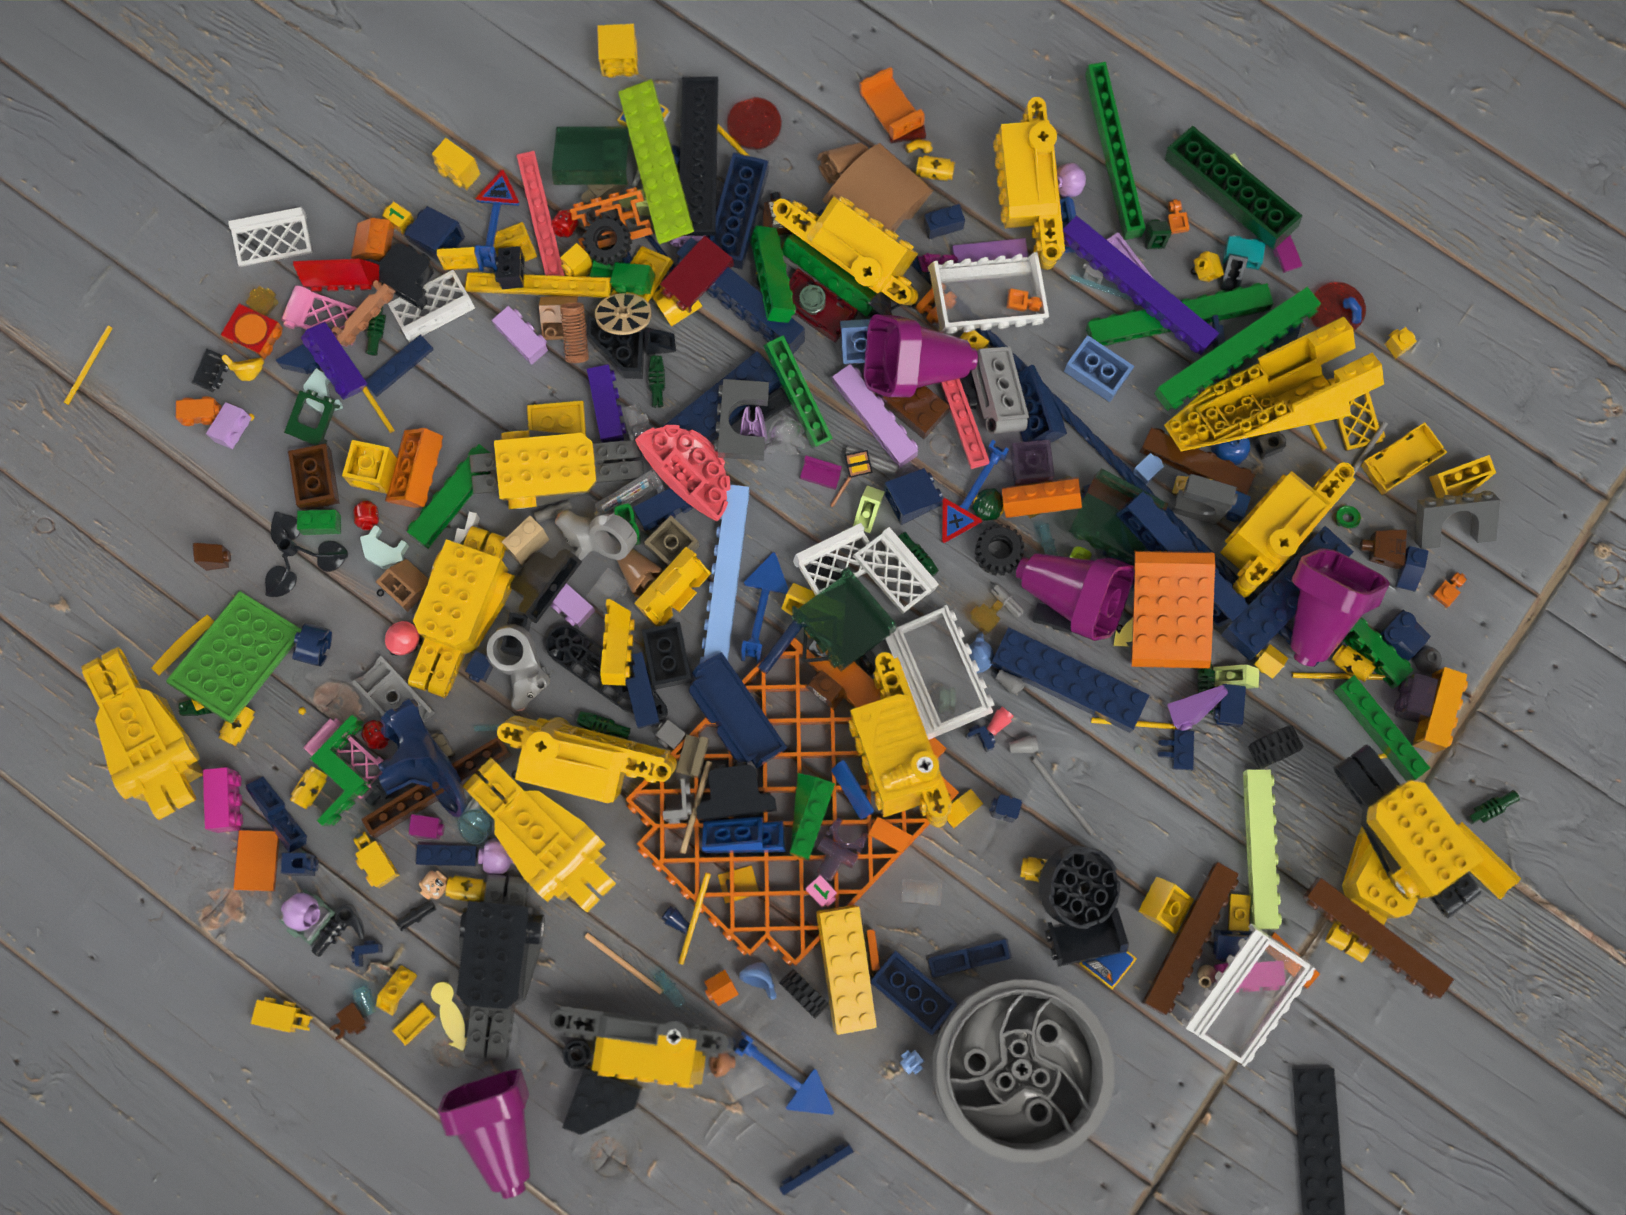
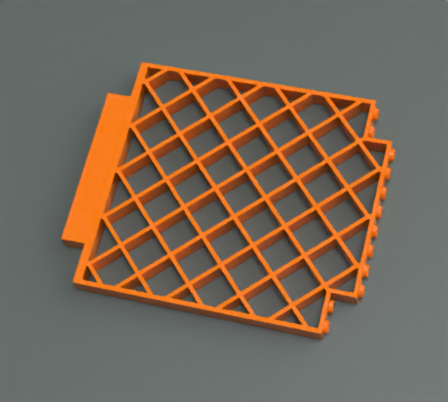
M796 638L789 645L794 651H784L779 658L795 659L796 685H766V674L762 672V685L747 686L761 672L758 669L761 662L742 680L750 693L762 692V711L765 716L766 692H796V718L768 720L772 726L797 725V752L780 753L772 759H797L798 773H801V759L831 758V768L836 766L835 758L862 757V755H858L857 751L835 752V724H849L848 720H851V717L834 718V710L830 708V718H800V692L809 690L805 687L807 684L800 685L799 658H802L803 645ZM807 649L806 659L816 658V657ZM829 661L808 662L816 672L822 670L840 684L846 693L845 699L854 708L881 700V689L876 688L874 680L855 662L843 671H841V666ZM705 718L689 735L699 738V734L706 727L718 726L716 723H710ZM831 724V752H801L800 725ZM935 737L929 739L932 751L938 759L947 748ZM685 739L670 753V755L676 758V761L680 759L681 755L679 754L682 752ZM729 752V754H706L704 761L729 760V767H733V760L735 759ZM767 763L763 765V787H758L759 793H796V787H768ZM832 773V783H835L832 793L833 820H823L821 826H833L834 855H811L809 861L834 860V890L837 892L834 897L836 898L835 908H838L839 895H856L847 906L854 905L902 853L872 854V837L868 833L876 819H871V815L867 817V820H837L836 792L844 791L841 786H836V778ZM866 773V785H860L863 791H866V797L871 804V789L868 783V773ZM694 778V789H690L689 794L695 795V798L699 788L698 778ZM943 778L952 802L959 792ZM644 780L625 799L628 802L627 807L634 814L638 812L642 816L640 820L648 828L652 826L649 832L637 843L640 847L637 851L645 859L649 856L654 861L652 865L659 872L663 870L668 875L666 879L673 886L677 883L682 888L680 893L687 900L691 897L695 902L700 892V863H730V892L705 893L704 898L730 897L731 928L728 929L703 903L700 913L702 914L705 911L710 916L708 920L716 928L719 925L724 930L722 934L730 942L734 939L739 944L736 948L744 956L747 953L751 956L768 939V946L775 952L779 950L784 955L782 959L789 966L792 964L797 966L820 941V935H818L805 949L804 931L819 930L818 926H804V896H811L807 891H804L803 861L807 860L796 856H769V852H764L762 857H734V853H730V857L700 858V829H703V823L698 821L697 816L693 829H695V858H666L665 829H687L688 823L665 824L663 820L665 795H682L681 789H665L664 781L660 782V789L645 790L652 782ZM705 788L703 795L711 794L710 788ZM660 795V824L654 823L633 802L638 796ZM906 810L901 812V819H883L892 825H901V830L905 832L906 825L923 824L912 836L906 849L930 825L927 818L906 819ZM768 812L764 813L763 823L768 822ZM783 821V826L793 827V821ZM867 825L868 854L838 855L837 826ZM658 830H660L659 860L644 846ZM890 859L873 877V860ZM838 860H868L869 882L863 889H838ZM799 861L800 891H769V862ZM765 862V891L735 892L734 863ZM695 863V894L687 889L664 865ZM800 896V926L770 927L769 897ZM735 897H765L766 927H735ZM771 931H801V954L796 960L770 936ZM735 932H766L751 949L734 935Z

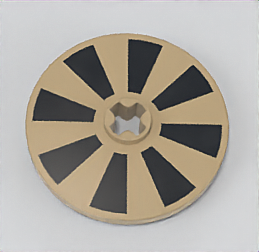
M629 293L611 295L602 300L595 310L597 324L603 330L617 335H627L642 330L648 325L652 316L649 303L642 297Z

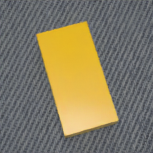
M422 1002L392 1031L406 1046L436 1018V1015Z

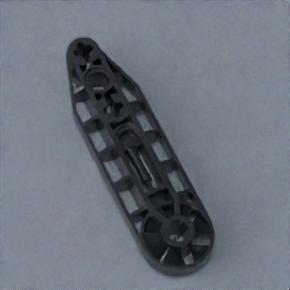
M561 625L554 628L546 638L548 655L556 663L620 709L634 714L633 710L619 705L623 698L631 703L629 692H625L623 689L624 686L627 687V683L625 685H603L598 690L588 682L592 676L601 682V676L585 666V664L588 662L592 665L593 669L601 672V667L589 659L592 657L600 664L602 656L599 658L588 649L592 643L601 650L604 648L570 625ZM566 629H569L568 635H565ZM577 637H581V640L575 643L572 640ZM583 637L589 641L586 645ZM563 642H564V643H567V642H568L569 646H568V647H565V646L563 647L561 644H562ZM583 652H585L584 657L579 661L578 659L582 656ZM564 664H571V666L568 668ZM576 665L588 672L585 679L572 671ZM651 686L652 691L658 697V699L654 697L656 709L661 708L662 714L658 713L659 721H663L668 715L667 706ZM607 687L619 694L616 701L603 693Z

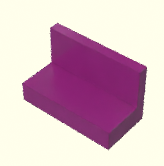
M805 456L800 479L836 490L842 466Z

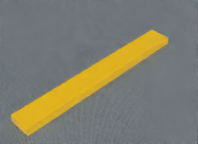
M467 272L465 290L466 292L607 298L610 296L611 278L524 274L523 288L502 290L499 282H496L495 273Z

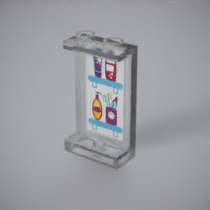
M652 469L594 504L596 509L594 514L596 517L604 514H614L616 506L626 503L630 504L652 490L656 494L665 491L663 484Z

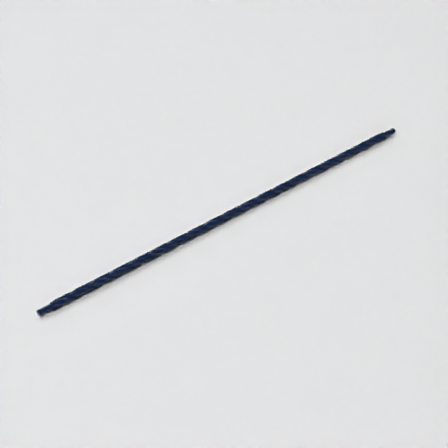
M916 256L911 266L932 286L930 272H922L918 256ZM943 283L946 286L944 293L947 294L951 290L945 283ZM954 294L956 296L954 308L966 321L981 320ZM976 328L977 332L986 338L992 347H1008L990 329L981 330V328ZM1012 352L1016 370L1019 373L1028 366ZM1044 383L1060 415L1139 494L1144 492L1150 495L1154 504L1165 511L1166 517L1178 525L1180 532L1193 542V546L1198 551L1213 552ZM1215 555V567L1219 570V574L1232 584L1233 588L1238 577ZM1252 592L1248 597H1245L1246 602L1250 604L1257 595ZM1284 625L1278 634L1286 639L1290 645L1293 631Z

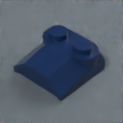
M1401 610L1380 633L1382 640L1386 644L1393 646L1397 651L1396 653L1407 661L1431 637L1416 621L1415 616L1405 610Z

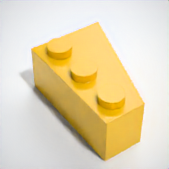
M1490 455L1430 476L1429 479L1437 498L1444 497L1445 495L1459 496L1464 493H1471L1496 473Z

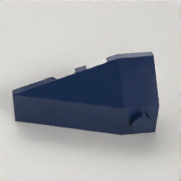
M1031 364L1018 373L1029 418H1027V428L1024 431H1020L1025 448L1027 449L1052 443L1067 434L1062 416L1035 366Z

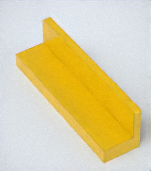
M1463 822L1459 823L1457 826L1470 839L1474 848L1484 859L1469 871L1498 899H1502L1510 888L1519 883L1521 878Z

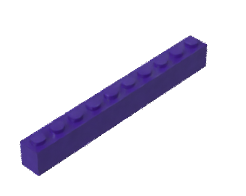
M1077 215L1063 229L1065 246H1070L1080 258L1088 261L1093 269L1103 273L1106 280L1117 285L1122 293L1129 295L1135 304L1141 305L1148 315L1159 320L1164 328L1170 329L1175 337L1188 344L1193 352L1202 355L1216 340L1219 332Z

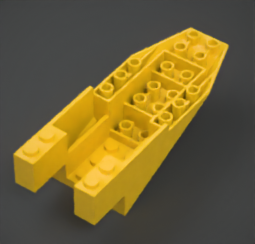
M1342 317L1259 357L1258 364L1208 387L1164 424V427L1179 450L1186 451L1351 416L1349 401L1384 385L1382 364L1373 353H1370L1334 370L1335 384H1329L1323 376L1321 365L1356 348L1353 327L1345 317Z

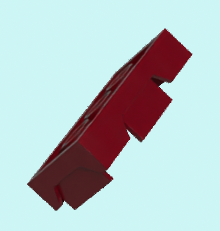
M799 268L789 280V287L793 293V304L796 306L795 315L836 343L841 336L840 321L854 320L857 316V309L843 299H837V295L817 281L815 282L812 277ZM808 283L819 286L825 293V307L815 315L809 314L800 307L799 296L803 288L809 286Z

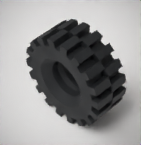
M794 969L780 981V984L814 1019L829 1005Z

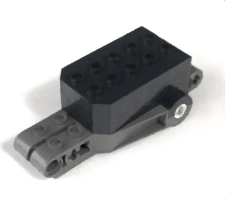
M489 874L484 902L468 901V907H465L462 912L459 936L460 969L456 994L465 1006H471L465 1049L466 1057L484 1059L488 1048V1059L504 1061L508 1059L515 1008L526 1000L541 951L545 930V915L536 914V909L527 907L529 883L523 877L510 876L508 884L507 876Z

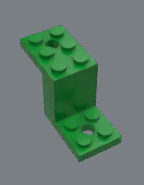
M351 715L310 758L344 790L338 799L317 820L322 826H335L342 819L340 815L345 810L349 811L356 804L354 800L359 795L362 797L370 789L368 785L371 782L337 752L338 749H344L349 743L348 739L352 735H357L363 728L361 725L364 721L355 715Z

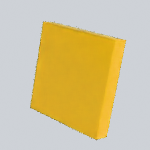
M474 247L437 249V257L444 270L479 268Z

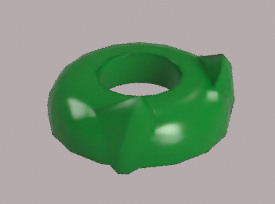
M1352 506L1340 507L1336 514L1337 526L1347 529L1356 528L1361 520L1359 511ZM1343 515H1350L1352 522H1346L1343 519Z

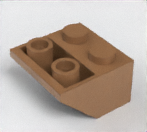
M549 296L540 298V322L542 337L545 340H561L564 338L560 306L565 303L578 302L577 296Z
M405 559L388 568L376 583L408 612L423 597L429 579L410 561Z

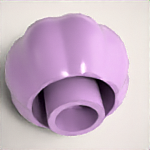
M1075 163L1063 164L1057 168L1060 196L1072 198L1081 194L1086 184L1084 171Z
M498 838L488 840L484 848H479L478 864H483V870L488 874L502 875L509 869L511 863L514 864Z
M296 893L285 901L281 907L284 923L289 928L297 931L307 930L320 917L317 900L306 893Z

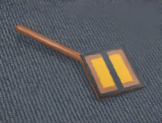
M868 450L844 455L849 476L830 504L831 507H834L853 477L873 473Z

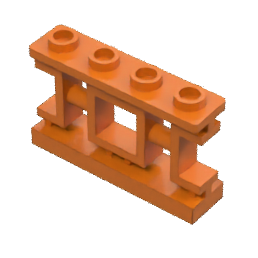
M637 187L626 190L627 194L620 195L619 192L608 195L609 199L602 200L599 197L591 199V204L584 205V202L573 204V209H569L572 220L582 218L585 228L590 226L586 213L578 215L577 211L601 205L602 209L595 210L596 217L602 218V212L617 208L620 220L626 227V219L634 217L637 226L645 224L646 228L630 232L631 239L654 234L650 219L644 221L640 219L636 203L645 201L642 190H637ZM637 195V199L630 201L633 210L623 212L621 203L613 205V201ZM614 231L602 233V236L609 234L610 238L599 240L598 247L603 248L616 244L617 234ZM578 238L580 246L585 250L582 242L584 238Z

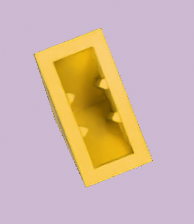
M972 789L952 803L951 813L948 814L947 822L953 829L983 805V802Z

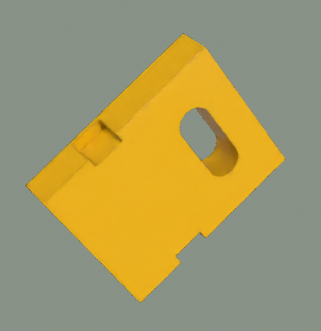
M752 866L734 870L735 892H759ZM730 872L719 874L722 892H728L726 881L730 879ZM724 897L725 904L730 903V897ZM735 897V901H738V900H741V899H744V898H747V897Z

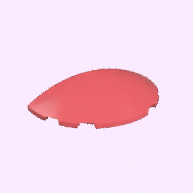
M665 425L660 428L653 427L639 435L635 441L659 477L689 505L717 522L728 505L726 491L730 490V477L726 475L724 459L718 458V452L714 451L715 446L700 433L694 430L681 429L679 425Z

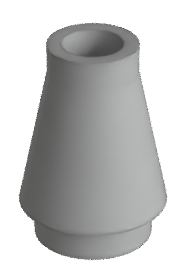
M1003 670L995 678L1012 695L1018 696L1025 686L1022 678Z
M1028 735L1009 742L1011 754H1034L1035 751H1039L1036 736Z

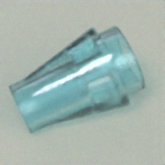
M364 985L352 991V998L363 1011L365 1017L376 1012L371 988L369 989L367 985Z

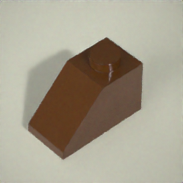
M193 543L194 562L204 570L229 568L231 554L223 545Z

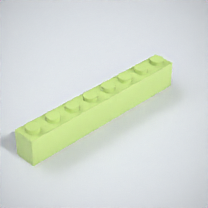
M1246 770L1243 772L1248 887L1249 896H1251L1250 924L1260 930L1279 929L1282 917L1281 913H1278L1281 897L1277 893V885H1279L1280 878L1279 874L1276 873V865H1278L1279 859L1278 854L1275 853L1277 834H1274V826L1276 825V815L1273 814L1275 795L1272 794L1274 776L1271 775V770Z

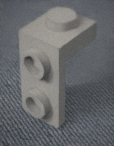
M681 778L683 810L663 811V820L668 821V824H679L680 820H687L688 814H692L691 802H687V795L690 794V783H686L685 778Z

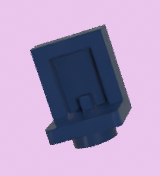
M977 725L969 729V733L966 735L967 740L978 735L985 752L994 749L995 738L992 733H988L985 726L980 728Z
M365 941L364 945L354 946V951L351 953L352 963H355V967H363V955L383 953V946L376 944V941Z

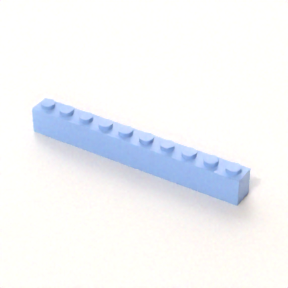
M730 485V490L726 491L728 505L720 518L722 520L721 527H717L716 538H719V545H715L714 556H717L716 563L712 564V574L715 576L714 582L710 581L709 593H712V599L707 602V611L710 614L709 619H705L704 630H707V637H703L702 649H705L704 656L700 657V664L721 652L727 660L729 658L750 493L747 486Z

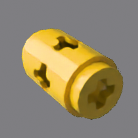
M926 155L923 157L919 156L916 175H920L921 178L941 181L952 180L955 162L946 158Z
M1342 645L1332 658L1336 666L1351 676L1355 675L1359 681L1363 682L1367 681L1376 668L1372 665V661L1350 646ZM1355 655H1359L1362 660H1359V659H1358V660L1356 661V660H1355V659H1356V656H1355ZM1352 666L1351 670H1352L1353 672L1347 671V668H1346V667Z
M245 706L233 721L237 723L239 720L241 727L234 729L231 723L225 721L219 731L220 735L218 738L236 747L238 743H241L247 728L251 725L255 711Z
M312 766L309 770L306 769L290 794L292 795L290 801L307 810L309 806H312L326 784L328 776ZM301 782L306 783L304 787L300 786ZM312 789H315L318 792L316 794H313L311 791Z
M1030 856L1023 858L1020 877L1025 878V880L1039 882L1040 870L1043 869L1048 859Z
M454 875V877L449 876L446 896L450 897V899L484 902L487 882L484 879Z

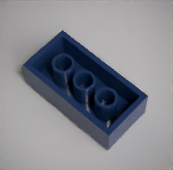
M894 951L870 980V984L930 1035L935 1033L958 1004L897 951Z

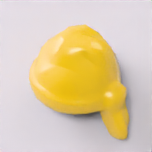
M226 354L221 357L228 365V368L234 371L236 376L242 381L254 380L261 372L264 364V359L261 357L234 362Z

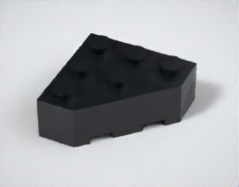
M588 317L587 337L592 346L624 379H643L644 328L632 334L617 335L603 330L597 324L595 317Z
M584 1068L562 1128L582 1135L636 1109L643 1088L611 1076L597 1075V1071Z

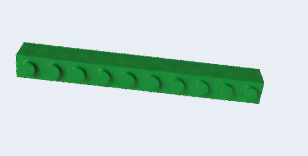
M1106 62L1088 64L1085 77L1123 239L1139 238L1144 233L1145 224Z
M1256 283L1248 288L1237 287L1229 292L1219 291L1211 296L1205 294L1197 297V299L1190 300L1186 298L1180 300L1208 324L1212 323L1211 318L1213 315H1218L1219 321L1269 311L1274 304L1268 283L1262 285L1261 283ZM1145 309L1141 311L1130 310L1123 315L1112 314L1104 319L1094 318L1088 322L1086 327L1087 335L1103 346L1172 332L1170 329L1164 328L1155 317L1148 315Z
M1307 286L1157 387L1154 394L1167 411L1172 408L1174 410L1179 408L1184 403L1183 400L1186 398L1192 399L1199 393L1198 390L1210 387L1214 383V379L1217 377L1221 379L1229 373L1228 370L1232 367L1236 369L1241 366L1245 358H1253L1259 353L1258 350L1260 348L1266 349L1274 342L1275 338L1278 337L1280 339L1289 332L1288 329L1291 327L1297 328L1306 317L1312 318L1318 313L1317 309L1321 303Z

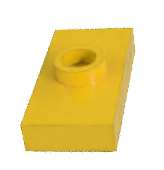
M1229 894L1228 930L1249 931L1251 896Z

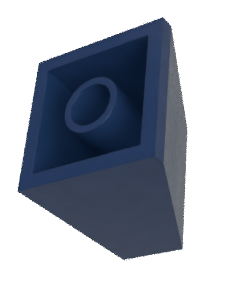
M426 206L424 210L418 213L417 219L408 225L404 233L410 243L439 263L437 249L457 248L465 238L458 221L429 206Z
M925 468L885 482L884 495L900 525L942 504L943 495L939 488H935L933 476L930 472L927 473Z

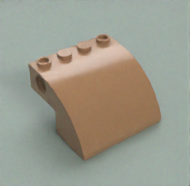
M878 143L863 153L845 170L822 201L828 205L833 196L847 198L854 203V208L858 207L869 214L868 218L878 220L884 225V229L887 228L895 232L903 220H909L914 217L934 190L881 143Z

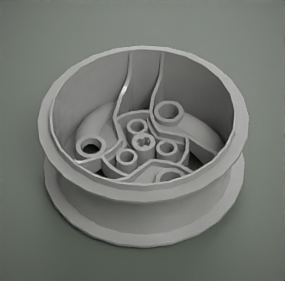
M1010 980L985 986L972 993L949 1014L938 1033L933 1052V1082L938 1102L949 1122L970 1143L991 1156L1011 1162L1039 1163L1061 1157L1077 1148L1098 1128L1109 1108L1114 1088V1058L1108 1036L1100 1022L1079 998L1059 986L1042 981ZM1023 996H1031L1042 1000L1034 1012L1031 1030L1014 1029L1003 1033L1011 1010ZM1045 1024L1052 1025L1056 1029L1057 1036L1052 1042H1045L1040 1037V1029ZM1017 1042L1024 1045V1052L1020 1055L1016 1054L1013 1050V1046ZM974 1053H980L985 1059V1065L980 1071H973L968 1065V1059ZM1020 1063H1023L1022 1066L1026 1068L1022 1075H1019V1071H1016V1067L1020 1066ZM1038 1072H1043L1046 1075V1081L1042 1084H1038L1035 1081V1075ZM1061 1073L1074 1089L1081 1106L1078 1116L1070 1124H1068L1063 1112L1050 1099L1059 1085ZM1002 1076H1008L1011 1079L1009 1087L1003 1088L1000 1085V1078ZM983 1079L988 1092L1000 1102L999 1104L983 1106L958 1104L954 1098L950 1082L969 1083ZM1041 1103L1045 1106L1046 1114L1041 1121L1036 1122L1030 1116V1109L1034 1104Z

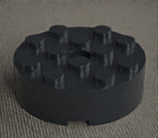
M1078 845L1067 846L1056 851L1046 861L1039 878V896L1045 911L1057 922L1076 928H1090L1104 922L1114 911L1120 895V881H1118L1117 868L1113 861L1100 850Z

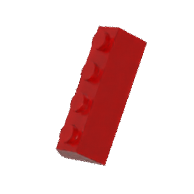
M363 259L293 261V266L303 287L311 288L312 292H322V289L336 292L338 288H343L345 291H355V288L372 290V287H374L373 282L375 280L379 282V264Z

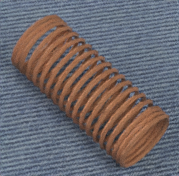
M579 302L565 303L560 306L563 324L562 333L564 334V353H566L565 361L569 363H582L589 359L585 328L584 305Z

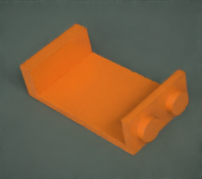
M892 67L883 69L860 82L861 96L892 140L924 125L925 113L922 109L917 111L914 109L894 81Z

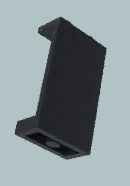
M1118 907L1114 909L1104 922L1090 928H1076L1069 925L1053 928L1052 922H1048V928L1045 930L1046 940L1051 942L1052 945L1050 949L1052 960H1056L1058 967L1128 952L1129 942Z

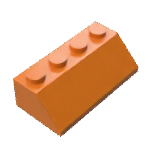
M426 428L404 430L391 484L386 495V502L412 508L425 506L428 500V491L433 482L434 469L438 463V454L442 448V435Z
M1079 477L1002 488L1006 518L1082 508Z

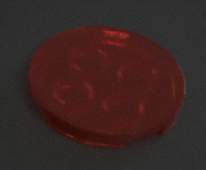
M753 97V99L739 101L733 106L728 115L727 124L730 136L741 147L749 150H760L770 146L777 140L781 132L782 120L773 103L763 98Z
M1331 282L1321 286L1314 293L1321 303L1317 309L1318 313L1311 318L1316 327L1321 328L1342 317H1345L1353 327V331L1362 324L1366 315V304L1363 296L1353 286L1343 282ZM1353 297L1361 306V323H1352V310L1343 307V300L1345 298Z

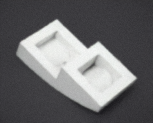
M469 512L465 530L457 528L454 539L455 543L463 545L470 527L478 526L480 517L477 513Z

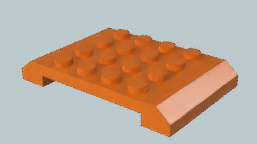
M1135 551L1131 667L1210 668L1215 553Z

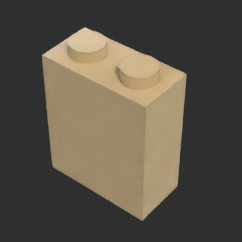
M529 516L502 543L508 553L522 566L549 541V538L544 529Z

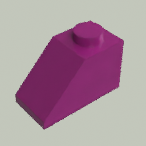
M411 815L409 835L421 839L440 840V836H443L445 829L441 819Z

